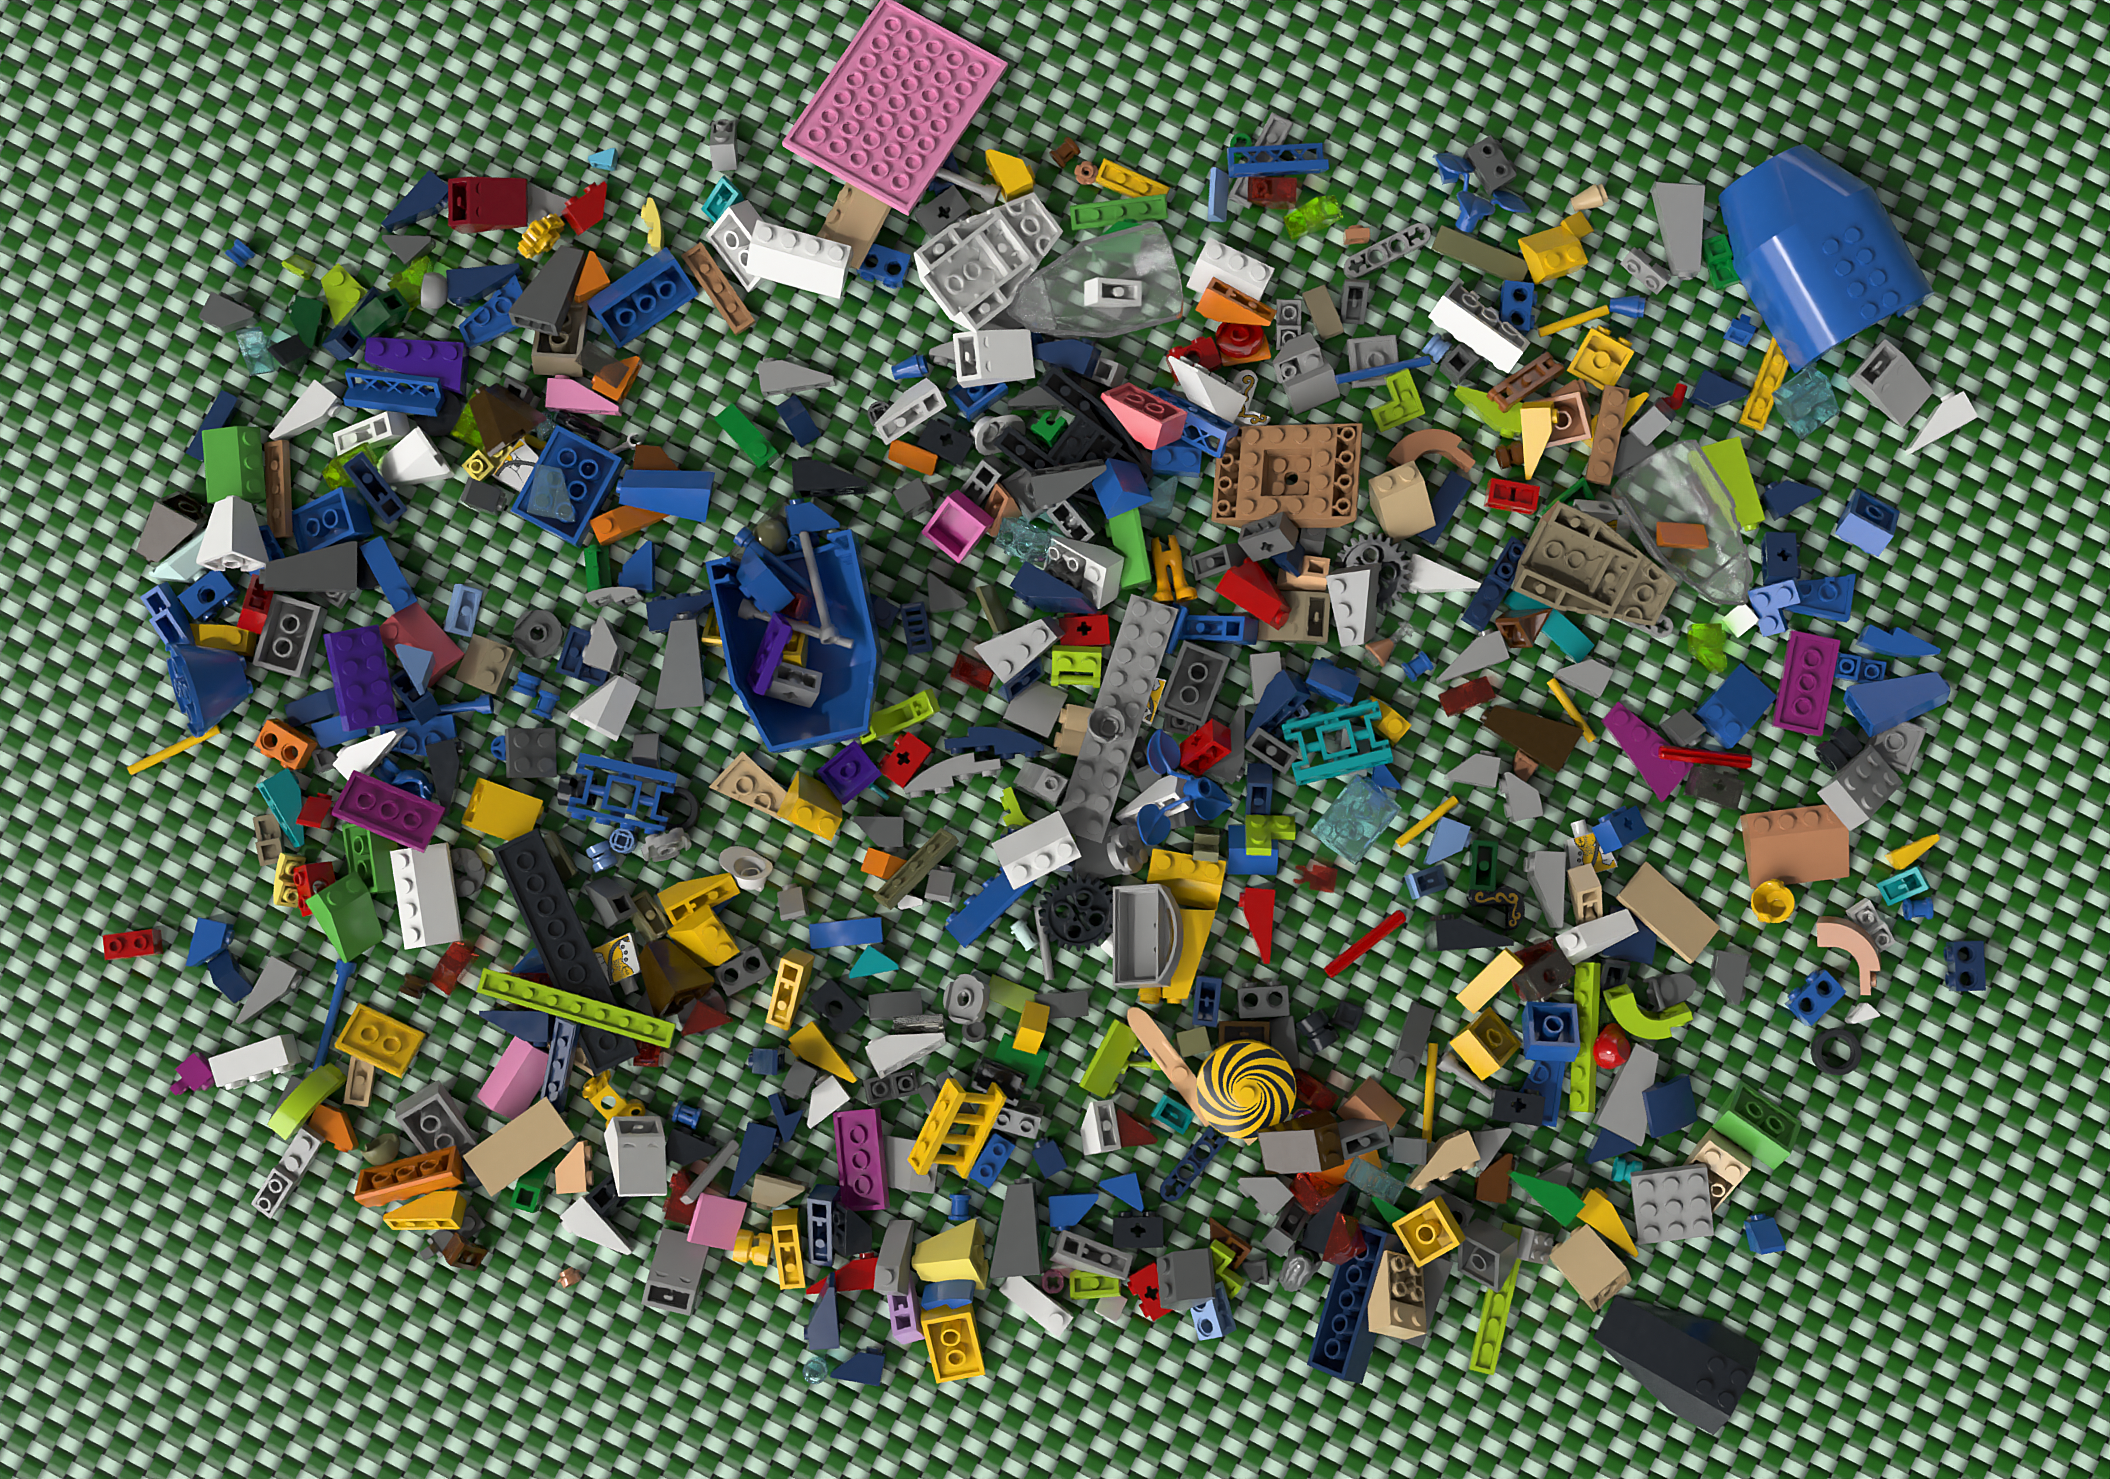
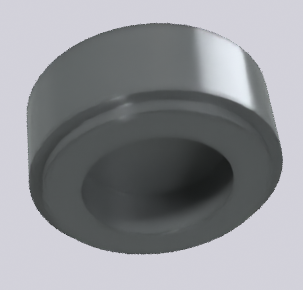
M983 1021L974 1022L969 1025L963 1024L962 1026L964 1038L973 1043L981 1041L987 1032Z

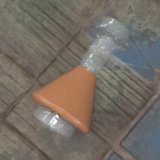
M1407 621L1399 622L1400 628L1389 638L1365 645L1366 651L1363 653V656L1374 668L1379 665L1385 667L1394 645L1406 635L1410 638L1412 637L1414 629Z

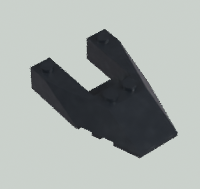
M1052 363L1037 381V385L1076 414L1047 453L1008 422H1006L992 441L994 446L1027 471L1102 459L1105 463L1108 458L1137 464L1146 485L1155 475L1114 413ZM1094 479L1072 494L1074 497L1101 505L1092 485Z

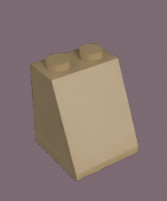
M1414 460L1368 480L1370 506L1386 537L1394 538L1392 545L1436 526L1425 481Z
M1588 1224L1575 1228L1571 1232L1570 1238L1565 1243L1560 1242L1556 1244L1549 1255L1553 1264L1593 1312L1632 1281L1627 1268Z

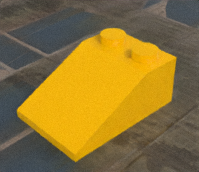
M972 1303L953 1310L947 1304L928 1311L921 1306V1324L936 1383L985 1375Z

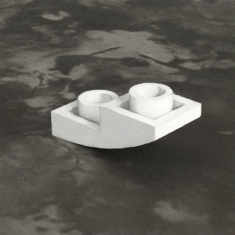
M1864 898L1846 910L1850 920L1870 934L1879 952L1896 943L1886 923L1879 918L1869 899Z

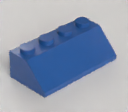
M665 247L586 302L617 347L621 348L699 294L674 256Z
M1001 867L1002 873L996 879L991 876L982 885L984 890L978 896L973 893L964 902L966 907L960 913L956 910L946 919L949 924L945 928L967 949L1037 882V879L1013 890L1003 867Z

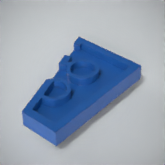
M516 275L501 290L498 289L489 301L482 307L477 308L458 326L469 349H473L520 328L519 326L512 325L508 313L512 305L524 292Z
M1856 574L1835 578L1834 576L1825 577L1818 580H1798L1804 600L1801 603L1782 607V610L1847 623L1850 619Z

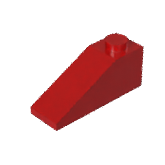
M1245 887L1244 893L1239 892L1238 907H1243V916L1263 964H1270L1275 890Z
M874 1252L861 1253L859 1257L852 1259L833 1271L836 1276L837 1292L874 1289L876 1264L879 1255L874 1256ZM829 1274L806 1289V1295L819 1294Z

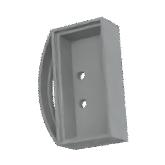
M1161 884L1113 887V986L1124 989L1171 987V978L1175 973L1182 953L1184 934L1181 913L1170 887ZM1171 914H1172V919H1173V924H1174V942H1173L1172 952H1171V945H1172Z

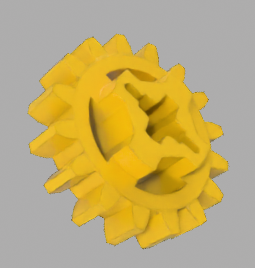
M551 213L548 217L544 216L538 221L534 220L529 225L527 231L522 234L523 240L518 243L520 246L517 249L527 259L529 257L532 259L535 255L538 256L542 252L550 251L555 242L560 238L559 233L564 230V221L556 213Z

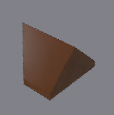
M1553 608L1505 611L1496 618L1495 624L1509 648L1533 647Z
M1209 1217L1210 1245L1216 1239L1236 1253L1227 1268L1234 1272L1253 1247L1250 1243Z

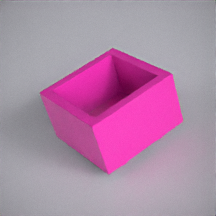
M957 489L947 496L921 533L957 563H960L970 555L995 520Z

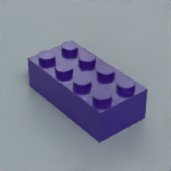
M379 625L323 634L343 731H354L398 722Z

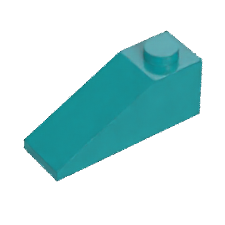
M286 768L258 783L256 786L293 848H297L304 844L303 825L296 824L302 810L301 791L298 786V777L293 771H289Z

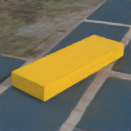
M1105 158L1099 168L1095 183L1129 198L1166 194L1167 197L1170 191V187Z
M1506 947L1456 996V999L1470 1012L1475 1014L1524 966V963Z

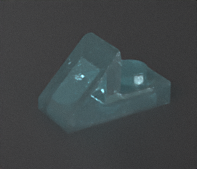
M261 326L237 330L236 337L250 376L274 372L273 355L267 350L271 346V340L269 336L264 337Z

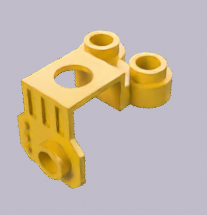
M609 1069L602 1072L598 1077L589 1079L584 1084L582 1091L583 1097L585 1099L589 1098V1101L607 1119L606 1129L612 1117L645 1116L646 1112L642 1101L638 1099L627 1101L615 1092L609 1085V1080L612 1077ZM606 1096H612L616 1100L615 1105L611 1109H605L601 1106V1101ZM634 1109L640 1110L638 1115L631 1114Z

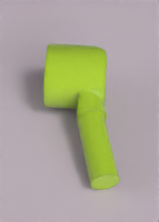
M1153 1058L1151 1062L1130 1061V1067L1162 1070Z

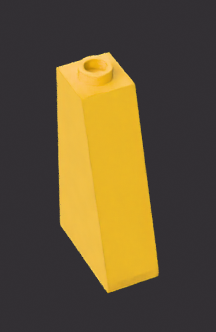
M1179 909L1183 923V947L1178 966L1171 978V987H1162V998H1167V1003L1182 1004V999H1188L1215 917V910ZM1171 914V926H1172V945H1171V952H1172V947H1173V942H1174V924H1173V919H1172V914Z

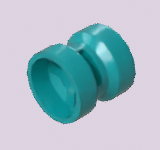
M1616 1156L1612 1167V1180L1621 1182L1624 1179L1631 1184L1630 1172L1642 1171V1162L1637 1160L1627 1162L1625 1158Z

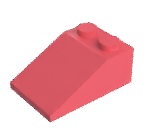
M1129 382L1102 393V400L1134 440L1142 443L1145 448L1156 450L1181 438L1188 412Z

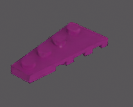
M1619 701L1601 720L1661 803L1694 766L1691 762L1660 759L1658 757L1659 747L1671 745Z

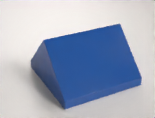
M1004 382L963 388L958 383L947 393L966 419L971 422L1008 394V387Z
M1108 458L1105 462L1106 471L1092 482L1107 519L1153 501L1139 467L1134 463Z
M1228 825L1227 874L1277 875L1278 839H1271V856L1246 855L1245 825Z

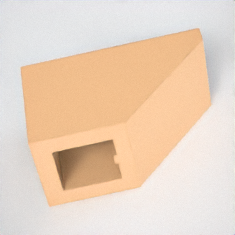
M1305 555L1301 575L1298 578L1279 568L1278 588L1289 591L1325 593L1327 585L1326 575H1328L1330 559Z
M587 1140L578 1142L555 1168L556 1194L587 1192L590 1190V1186L594 1185L593 1171H589V1161H592V1147L588 1146Z

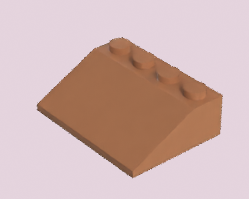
M1827 804L1740 816L1750 889H1755L1762 883L1771 881V879L1784 882L1783 885L1849 877V830Z

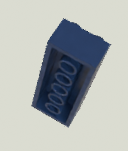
M1349 1220L1308 1358V1366L1345 1381L1363 1383L1377 1333L1369 1331L1368 1304L1384 1251L1388 1250L1401 1254L1403 1242L1398 1235L1365 1223Z

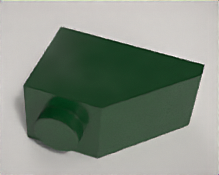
M296 295L294 302L292 301L289 306L290 320L306 346L312 352L319 353L330 308L323 301Z
M1482 840L1470 842L1469 890L1495 892L1498 842Z

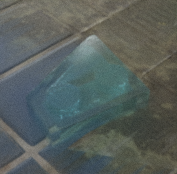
M537 464L527 509L528 513L575 522L576 518L572 510L562 469Z

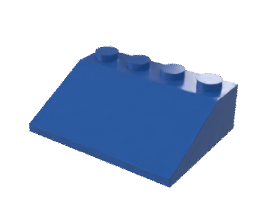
M556 425L510 511L580 548L592 527L589 521L598 516L626 463L622 458Z

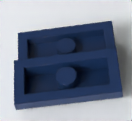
M571 626L555 672L601 687L608 681L611 673L583 663V650L590 642L591 632Z
M1610 905L1608 915L1627 908ZM1629 910L1639 931L1602 950V955L1652 965L1657 934Z
M1681 1073L1667 1083L1657 1082L1642 1091L1652 1138L1678 1131L1698 1120L1688 1074Z

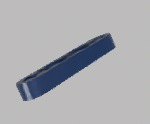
M1210 1125L1161 1183V1196L1171 1202L1179 1199L1230 1136L1218 1137L1214 1141L1218 1146L1214 1149L1209 1142L1203 1140L1206 1136L1211 1139L1215 1134L1212 1131L1214 1127ZM1202 1144L1207 1145L1210 1149V1154L1205 1159H1200L1196 1155V1148ZM1183 1164L1193 1166L1194 1173L1191 1177L1184 1178L1181 1176L1180 1168ZM1176 1174L1186 1184L1182 1187L1179 1183L1175 1188L1177 1194L1175 1196L1173 1194L1167 1196L1165 1195L1167 1191L1165 1185H1173L1176 1180L1172 1176Z

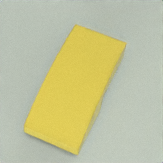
M647 197V204L642 206L641 218L644 219L647 227L653 228V230L649 229L648 244H651L650 246L654 252H659L664 249L662 219L654 200Z
M511 445L492 457L488 456L485 447L478 449L462 467L473 479L482 482L496 471L514 446Z
M280 852L274 880L273 897L275 905L298 907L299 896L297 886L293 880L294 868L304 865L305 857Z

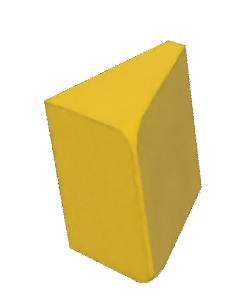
M1581 211L1567 217L1560 223L1579 240L1594 231Z

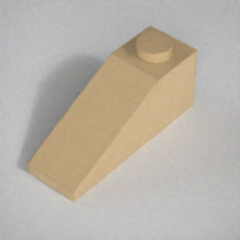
M1592 864L1579 865L1567 870L1568 887L1576 925L1578 926L1603 917L1601 884Z

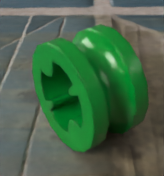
M1244 133L1235 134L1230 141V148L1236 147L1238 140H1241V143L1245 141V147L1252 146L1251 138ZM1234 153L1236 157H1245L1242 153Z

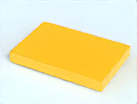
M358 1003L336 1041L335 1048L402 1079L426 1034Z

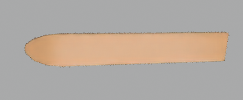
M1130 1007L1127 1010V1020L1132 1031L1204 1126H1209L1210 1124L1202 1115L1197 1102V1078L1149 1015L1138 1007Z

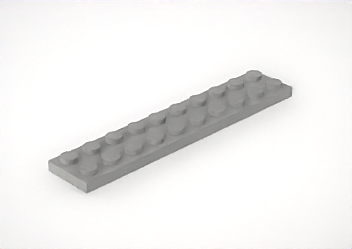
M1131 594L1094 708H1102L1109 705L1121 711L1126 720V731L1118 741L1104 744L1095 740L1087 728L1060 810V814L1070 834L1102 844L1178 612L1176 608Z

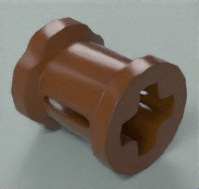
M1068 136L1064 138L1065 142L1055 151L1051 150L1049 152L1051 158L1062 169L1066 167L1065 163L1075 154L1079 155L1081 153L1079 147Z

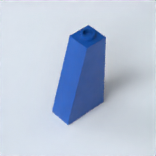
M626 470L624 478H619L616 493L620 494L619 504L705 523L711 503L715 472Z
M1938 672L1852 685L1847 687L1843 701L1871 738L1945 704L1951 690L1948 682L1942 679Z

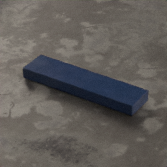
M556 1016L540 1100L547 1096L556 1111L561 1114L565 1109L581 1023Z

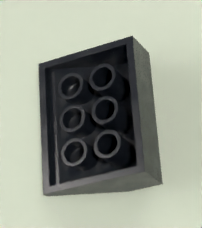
M1454 914L1429 917V922H1423L1426 952L1514 946L1513 940L1463 919H1454Z

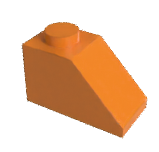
M634 356L603 366L601 371H597L592 379V389L595 393L622 405L643 365L642 360Z

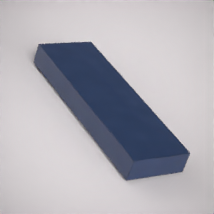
M1451 470L1431 502L1436 526L1415 535L1434 546L1472 482Z

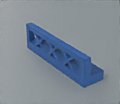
M1322 143L1227 148L1229 178L1324 173L1329 169L1328 159L1323 158ZM1316 149L1317 160H1305L1302 157L1306 150ZM1283 151H1290L1296 159L1294 161H1282L1278 157ZM1260 152H1266L1273 159L1271 162L1259 163L1255 157ZM1234 153H1242L1249 161L1247 163L1234 164Z
M347 368L345 371L349 385L343 397L345 406L437 417L445 402L440 378ZM355 377L361 378L367 384L356 383ZM377 380H383L390 386H382ZM399 383H407L413 389H406ZM422 386H433L435 392H429Z
M1161 387L1148 391L1188 412L1180 439L1219 459L1224 456L1228 439L1237 436L1239 426ZM1193 425L1197 427L1201 437L1195 438L1191 436L1188 426ZM1213 435L1220 439L1218 449L1211 446L1208 436Z

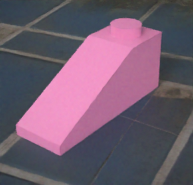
M555 375V378H548L545 407L550 412L562 410L566 413L622 416V410L619 406L569 379V376Z

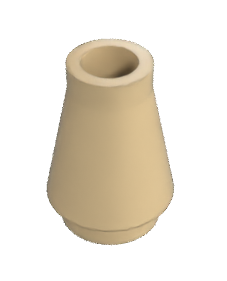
M1601 183L1599 185L1593 184L1577 196L1571 198L1570 201L1574 211L1577 212L1602 207L1604 203L1608 202V197Z

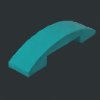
M1514 590L1503 601L1511 610L1553 608ZM1553 608L1541 632L1561 647L1560 650L1577 664L1581 663L1595 645L1568 619Z

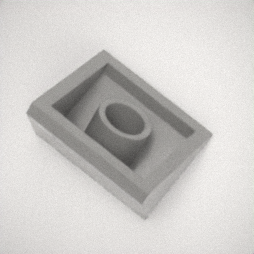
M1322 352L1323 367L1282 382L1295 415L1340 397L1333 368Z

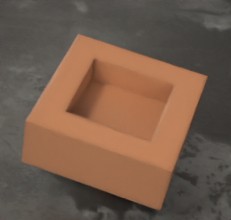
M1353 225L1348 227L1349 229H1345L1343 234L1344 245L1368 243L1370 239L1369 228H1363L1362 225Z

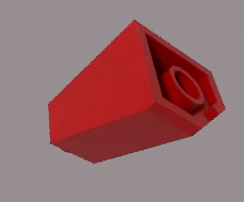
M1250 557L1244 559L1245 564L1240 567L1234 565L1226 571L1215 591L1279 631L1281 626L1287 622L1292 609L1266 566L1259 560L1253 562Z

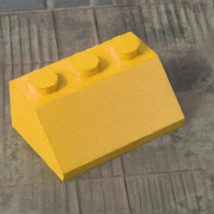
M1153 848L1146 884H1161L1170 887L1177 904L1217 911L1226 861L1209 862L1193 860V855Z

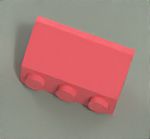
M417 602L391 615L379 626L382 641L397 657L395 649L397 644L433 652L436 664L427 685L429 688L465 655Z

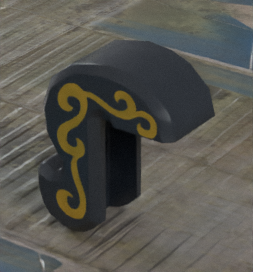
M1509 886L1496 887L1495 892L1469 889L1466 892V899L1472 907L1505 906L1506 931L1516 929L1522 923L1525 915L1523 897L1516 889Z

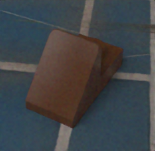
M455 1232L442 1253L450 1266L476 1271L489 1250L483 1245L469 1242L461 1234Z

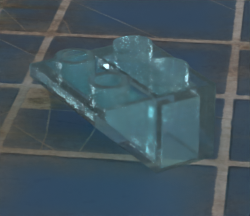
M1811 365L1771 393L1778 412L1800 440L1840 412L1829 378Z

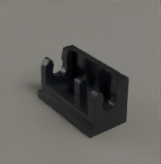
M984 1056L970 1087L987 1093L991 1083H996L1007 1097L1005 1102L1017 1106L1030 1075Z

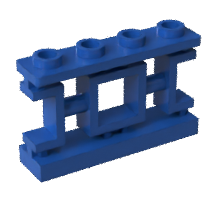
M579 753L576 773L586 775L587 780L583 798L571 796L569 798L567 812L572 813L571 818L586 820V816L596 818L595 823L610 826L611 822L620 823V828L634 831L635 827L644 828V833L649 835L659 834L660 832L665 833L668 817L659 816L656 813L661 792L674 794L677 773ZM585 766L618 772L619 775L608 774L606 787L592 784L594 771L585 769ZM636 776L668 783L667 787L657 785L655 797L640 794L643 782L633 779ZM613 781L636 786L631 809L608 805ZM589 793L603 796L601 809L610 811V815L576 808V804L587 806ZM638 804L652 807L650 820L659 821V825L627 819L625 814L636 816Z

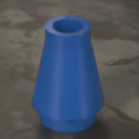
M1640 295L1611 297L1609 312L1637 319V317L1643 318L1645 298H1640Z
M915 354L899 364L891 366L895 380L924 377V374L929 373L928 364L923 354L919 356Z

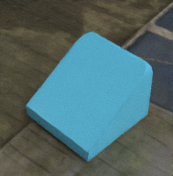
M610 148L588 156V161L594 168L615 171L619 153L616 148Z

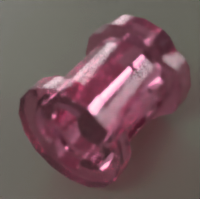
M1049 1269L1044 1273L1042 1277V1287L1048 1293H1058L1062 1290L1064 1277L1059 1270ZM1057 1276V1283L1059 1285L1057 1287L1055 1285L1048 1286L1049 1280L1047 1277L1054 1278Z

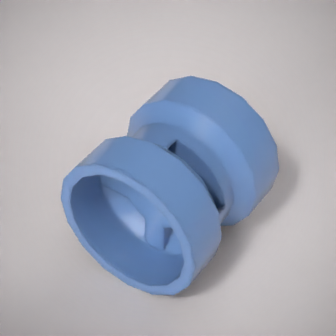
M620 828L611 834L609 842L614 851L628 854L635 850L638 840L634 832Z
M608 840L586 849L588 857L592 858L594 862L593 868L595 873L618 864L616 857L610 852L611 846Z

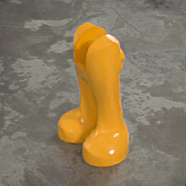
M1168 535V547L1170 550L1164 552L1161 551L1162 547L1159 537L1151 539V555L1157 581V592L1152 596V601L1164 605L1174 603L1167 574V565H1170L1172 570L1176 602L1182 603L1196 599L1198 597L1196 589L1188 586L1186 582L1181 549L1176 536Z

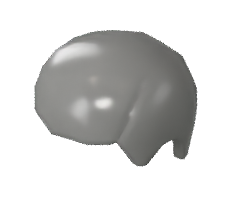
M425 273L421 289V307L438 309L448 299L447 280L440 273Z
M1109 705L1102 708H1094L1087 718L1090 734L1100 743L1110 744L1122 738L1126 731V720L1123 714Z

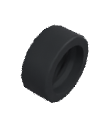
M675 786L674 794L661 792L656 815L663 816L662 806L667 798L673 795L684 797L688 800L691 807L689 817L680 824H672L667 821L666 831L683 828L684 832H686L698 822L700 803L690 790Z
M1830 1028L1823 1030L1814 1038L1810 1054L1813 1063L1819 1070L1826 1074L1841 1076L1849 1074L1857 1068L1861 1060L1862 1049L1860 1042L1854 1034L1844 1029ZM1833 1037L1842 1038L1850 1047L1848 1061L1838 1067L1827 1064L1821 1053L1824 1043Z

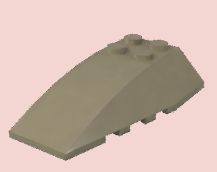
M1557 501L1540 518L1519 559L1513 590L1557 610H1569L1586 615L1593 614L1604 618H1616L1623 621L1655 626L1678 582L1602 520Z

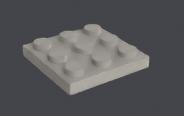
M1705 1163L1630 1172L1639 1245L1714 1235Z

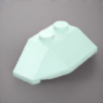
M207 528L150 571L151 577L163 581L193 584L207 575V572L211 569L196 564Z

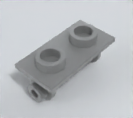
M1634 247L1620 265L1657 295L1671 279L1668 275L1669 272L1665 271L1657 263L1651 267L1649 263L1652 259L1640 248L1636 249Z

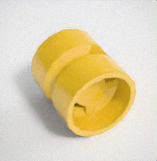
M739 1229L734 1245L733 1261L747 1263L749 1260H752L754 1265L768 1267L773 1247V1235L760 1232L756 1236L753 1231Z

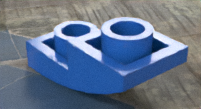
M1838 653L1833 678L1859 684L1883 681L1887 662Z
M956 1279L925 1285L921 1306L928 1311L947 1304L953 1310L972 1303L976 1282L974 1280Z

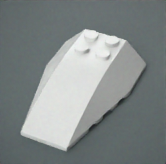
M1030 193L1007 202L1002 206L989 209L979 215L953 223L916 250L914 257L920 281L950 320L975 332L1012 303L1016 294L1025 285L1027 279L1036 270L1040 261L1052 248L1063 230L1035 193Z

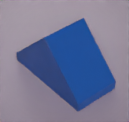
M1136 1172L1100 1180L1099 1186L1142 1212L1144 1206Z

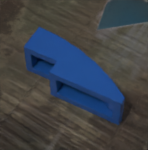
M168 582L157 585L140 597L153 616L149 619L150 623L165 645L169 642L196 645L188 619Z
M1871 624L1863 628L1855 644L1872 652L1900 658L1932 657L1941 651L1940 648L1898 627L1891 629L1887 633Z
M881 917L809 924L811 949L884 942Z

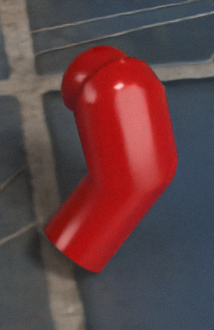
M1677 383L1673 395L1665 398L1661 397V399L1673 410H1677L1682 406L1688 386Z

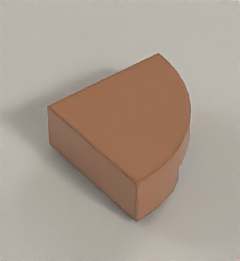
M1518 750L1513 759V771L1516 777L1526 783L1539 764Z

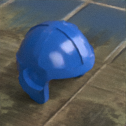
M419 770L401 771L391 783L394 787L428 801H431L434 793L433 784Z

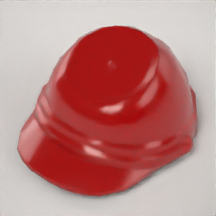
M1616 1023L1607 1025L1598 1035L1593 1046L1594 1059L1603 1069L1610 1070L1623 1065L1629 1059L1631 1053L1630 1044L1626 1039L1625 1032Z

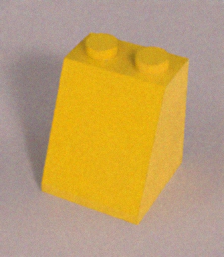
M798 771L776 815L832 841L842 821V803L828 785Z
M478 777L461 823L470 828L511 841L534 830L533 827L536 819L539 820L544 810V806H542L543 800Z

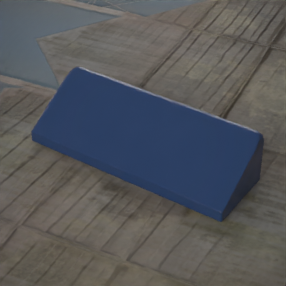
M221 390L187 449L186 454L204 463L202 431L229 427L243 401Z

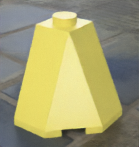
M971 1219L916 1245L915 1255L912 1256L911 1262L913 1269L917 1271L921 1280L931 1282L956 1279L974 1280L976 1282L975 1289L985 1290L989 1267L988 1259L984 1260V1250L982 1245H985V1236L977 1219Z

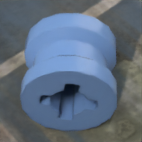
M1437 332L1422 352L1430 354L1433 357V361L1438 363L1452 344L1449 341L1445 342L1442 340L1441 335Z

